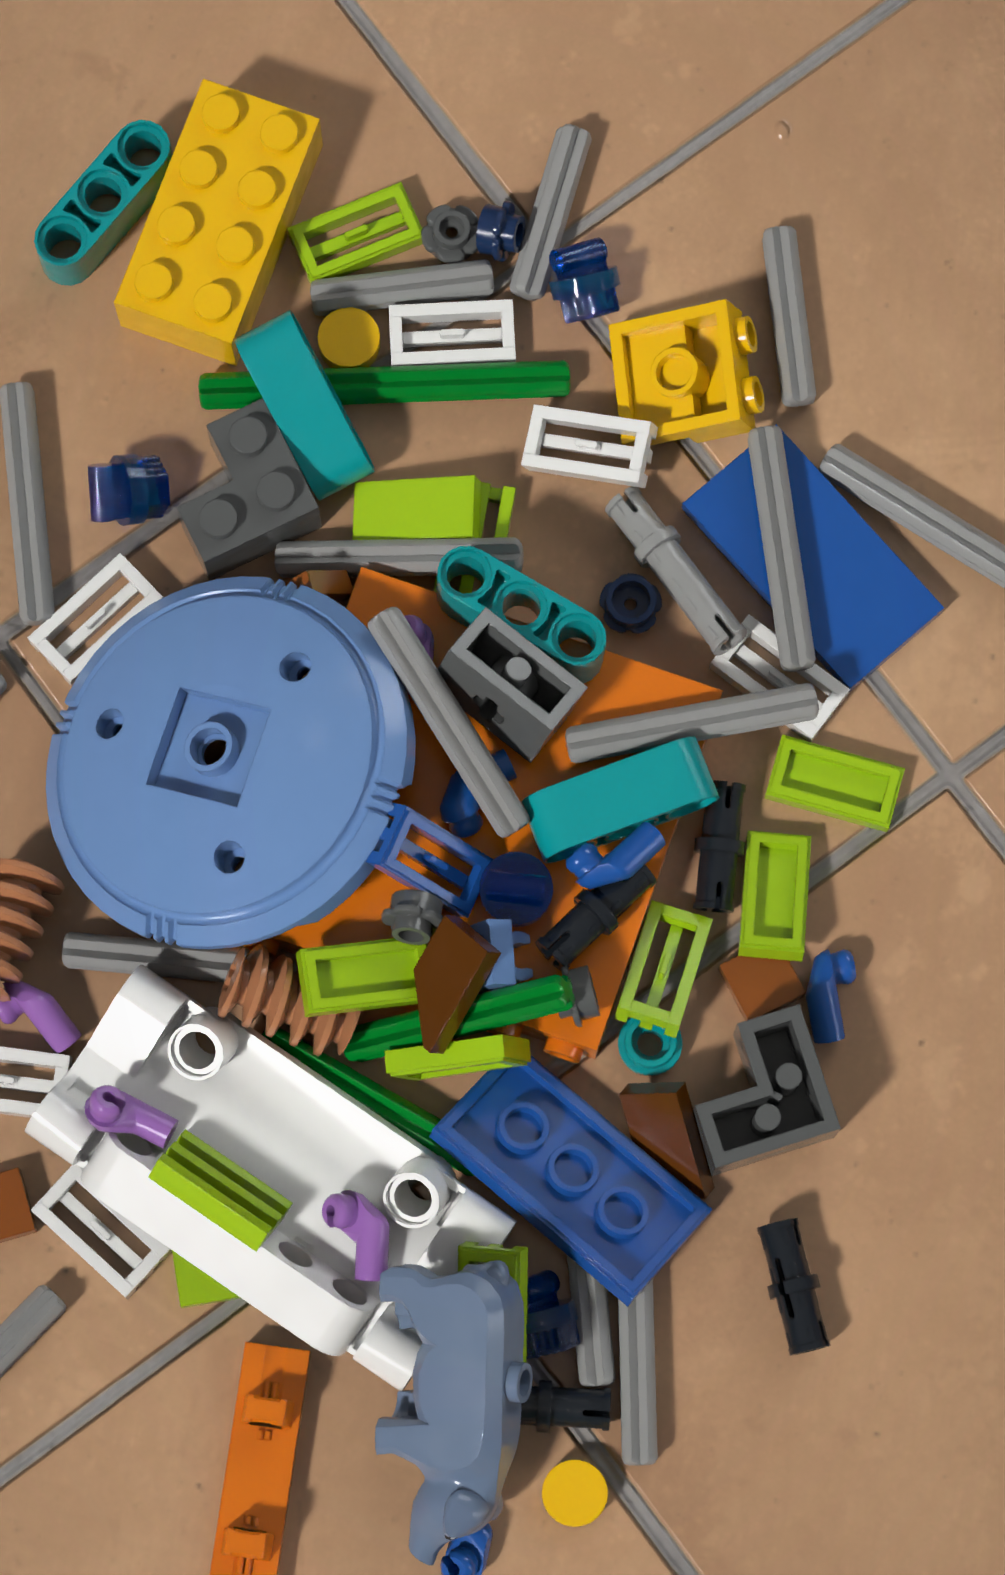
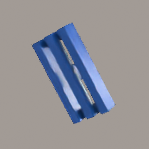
M392 802L395 807L387 815L394 818L390 828L385 827L379 838L383 842L379 852L372 851L366 863L410 889L425 891L437 896L443 903V909L453 915L468 918L494 860L410 807ZM409 829H412L472 866L470 875L467 876L408 840L406 836ZM398 853H402L461 889L460 897H457L396 860Z

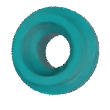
M628 1019L627 1023L623 1025L618 1038V1051L624 1064L633 1072L643 1076H658L669 1071L677 1063L681 1055L683 1043L680 1030L677 1037L673 1038L664 1035L665 1028L653 1025L652 1030L639 1027L640 1020ZM650 1033L658 1036L662 1042V1050L654 1056L643 1054L637 1045L642 1035Z

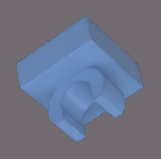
M487 919L470 925V927L501 952L478 994L512 986L533 977L532 969L515 967L514 948L530 944V935L521 931L512 932L511 919Z

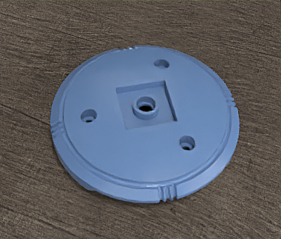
M239 576L195 584L169 594L131 617L99 647L79 673L64 701L69 707L67 710H61L59 713L64 718L63 722H56L55 725L60 732L59 734H53L51 738L46 770V798L52 834L60 856L70 875L83 893L101 911L116 922L143 937L150 938L153 935V939L157 942H161L165 938V943L168 945H172L176 941V945L183 948L211 950L257 943L280 935L296 926L318 922L349 898L375 868L366 863V860L372 851L379 852L383 844L379 838L385 827L390 828L393 822L387 814L395 807L392 801L400 797L397 790L412 785L416 736L409 696L406 688L369 629L348 609L330 597L304 585L297 589V585L293 582H289L286 586V583L281 579H278L274 584V581L268 577ZM307 671H309V673L307 674V676H305L303 679H301L302 676H303ZM216 740L225 741L226 749L223 756L217 762L207 765L204 759V752L207 746ZM244 859L241 868L235 871L237 864Z

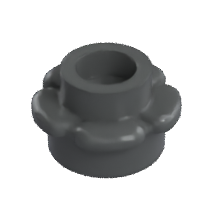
M445 204L434 208L427 215V226H424L421 231V239L425 249L438 260L445 263H457L466 260L477 251L476 232L479 221L478 217L471 209L463 205L451 208ZM449 228H455L458 234L456 237L450 238L446 235V231Z
M413 889L399 890L392 894L390 907L382 911L381 919L385 925L391 926L392 936L396 940L411 945L427 944L443 919L441 915L443 903L437 896L425 891Z
M586 965L570 970L567 966L561 967L562 975L568 976L573 984L572 991L575 997V1004L570 1010L559 1012L560 1019L573 1016L575 1025L582 1027V1020L600 1016L589 967Z

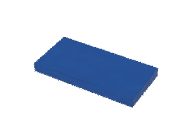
M782 431L815 657L835 679L850 689V693L942 614L944 607ZM748 447L682 503V510L772 608Z
M532 1055L531 1062H527L526 1066L487 1071L438 1122L429 1136L627 1307L713 1210Z

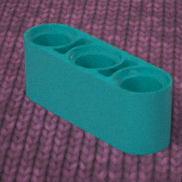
M138 120L123 127L40 222L35 231L34 243L43 271L50 280L60 285L68 286L82 283L96 270L152 205L173 155L168 135L160 125L152 121ZM142 149H153L160 153L158 159L147 166H137L130 162L133 154ZM104 194L115 195L121 199L119 204L108 212H97L90 208L93 200ZM74 240L81 244L78 252L72 257L60 259L50 255L53 247L61 241Z
M291 310L234 339L247 370L309 486L319 501L376 472L357 431Z
M459 546L448 551L441 558L437 569V602L441 610L450 618L468 628L483 609L487 607L583 684L592 680L599 673L606 647V630L602 622L592 613L481 549L472 546ZM468 574L476 577L482 586L472 593H461L453 589L449 582L458 575ZM524 606L530 608L536 614L537 619L528 625H516L506 619L504 613L512 607ZM580 638L590 644L592 652L584 657L574 658L565 654L559 645L566 639Z
M693 736L663 744L551 785L527 796L521 803L529 814L530 821L528 823L543 862L553 863L567 859L570 854L585 842L593 843L598 848L627 837L642 822H648L653 826H657L711 805L720 797L697 738Z

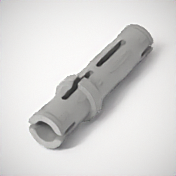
M632 486L624 490L625 495L628 497L626 502L620 493L614 496L606 505L605 512L615 521L634 546V558L642 568L650 567L708 643L715 656L727 652L728 649L724 645L726 641H728L732 649L737 646L746 636L747 629L739 623L679 545L681 536L674 526H665L643 498L638 487Z

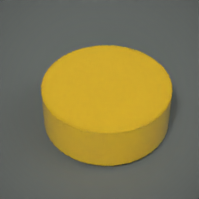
M354 307L340 308L328 314L320 324L317 336L319 352L329 367H369L377 358L380 350L379 328L375 320L367 312Z
M568 1460L559 1463L547 1474L542 1486V1502L545 1510L552 1519L564 1526L581 1527L593 1522L602 1513L607 1503L608 1489L603 1475L595 1466L582 1460Z

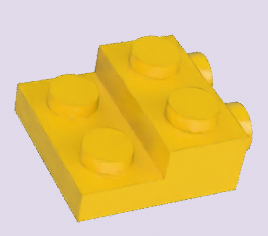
M727 299L608 325L618 416L654 423L658 427L656 440L652 439L650 446L685 438L701 443L749 433L750 430L756 428L754 414L763 413L765 408L761 383L757 376H749L747 354L757 351L756 330L752 319L749 316L742 317V311ZM621 434L622 445L634 446L635 436Z

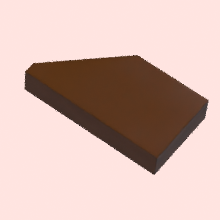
M444 915L414 968L423 1048L429 1053L444 1054L501 955L499 950L459 916Z
M686 1082L628 1083L619 1093L632 1141L700 1199H706L715 1186Z

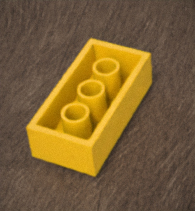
M206 79L202 80L114 300L120 326L237 366L240 354L234 339L249 332L252 328L287 239V228L292 226L323 147L319 118Z

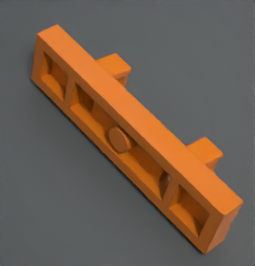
M245 1342L210 1575H278L311 1351ZM250 1422H265L282 1428L251 1425ZM234 1527L265 1531L266 1533L243 1531L240 1529H235Z

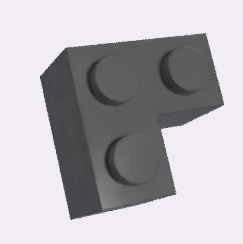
M263 398L206 425L211 446L229 482L177 507L182 528L209 581L276 550V545L281 541H295L322 528L319 506Z
M800 1004L737 1023L733 1036L750 1088L695 1105L693 1110L711 1176L835 1138L841 1129Z

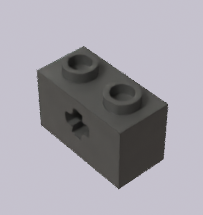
M487 607L483 609L448 650L438 667V671L463 711L530 763L566 721L588 688Z

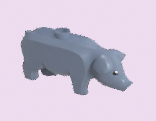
M500 1260L478 1265L467 1264L463 1270L446 1276H438L429 1269L415 1264L393 1266L380 1274V1301L395 1302V1315L398 1318L399 1329L415 1328L422 1341V1345L417 1353L413 1369V1390L398 1391L397 1404L392 1417H381L378 1419L375 1427L376 1455L392 1453L417 1465L425 1476V1480L419 1488L412 1505L409 1549L416 1559L431 1566L434 1565L439 1551L447 1542L480 1531L490 1521L496 1520L502 1512L503 1498L501 1492L515 1456L520 1436L521 1403L527 1401L532 1388L533 1375L529 1363L523 1362L524 1302L517 1281L509 1275L508 1266Z

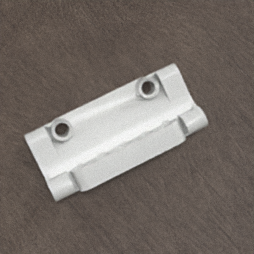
M143 964L124 983L81 1054L67 1074L45 1096L25 1128L26 1134L71 1165L77 1164L84 1169L80 1176L82 1184L97 1199L311 1347L331 1356H341L346 1351L353 1355V1359L398 1391H403L413 1377L416 1356L422 1341L415 1328L399 1329L398 1318L395 1315V1302L380 1301V1281L354 1279L356 1243L337 1227L330 1228L325 1223L322 1216V1207L326 1198L331 1194L341 1193L345 1190H352L363 1194L386 1217L389 1223L388 1269L393 1266L415 1264L429 1269L438 1276H446L458 1272V1246L460 1244L470 1241L479 1242V1246H487L489 1244L502 1245L517 1223V1220L458 1181L452 1166L443 1157L436 1155L251 1027H243L242 1021L231 1012L224 1019L218 1017V1007L205 1008ZM195 1032L206 1034L213 1041L216 1054H209L199 1047ZM111 1085L174 1117L179 1122L171 1140L163 1149L135 1134L98 1131L86 1118L84 1108L86 1100L97 1087ZM185 1129L293 1202L282 1222L257 1252L148 1178L158 1159L163 1153L167 1152L174 1141H177ZM408 1180L422 1182L429 1189L432 1200H422L416 1197L411 1192Z

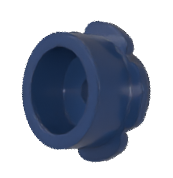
M504 201L502 206L486 204L481 211L477 225L476 245L478 252L493 255L494 260L499 262L506 261L511 252L518 253L525 236L524 216L514 214L515 206L513 202Z
M628 573L621 575L614 582L605 585L600 595L599 604L605 611L603 619L612 630L618 633H624L626 630H629L634 634H641L648 631L655 624V614L661 610L662 598L657 587L651 585L643 576ZM629 599L634 600L637 604L636 608L633 610L626 609L624 606L625 601Z

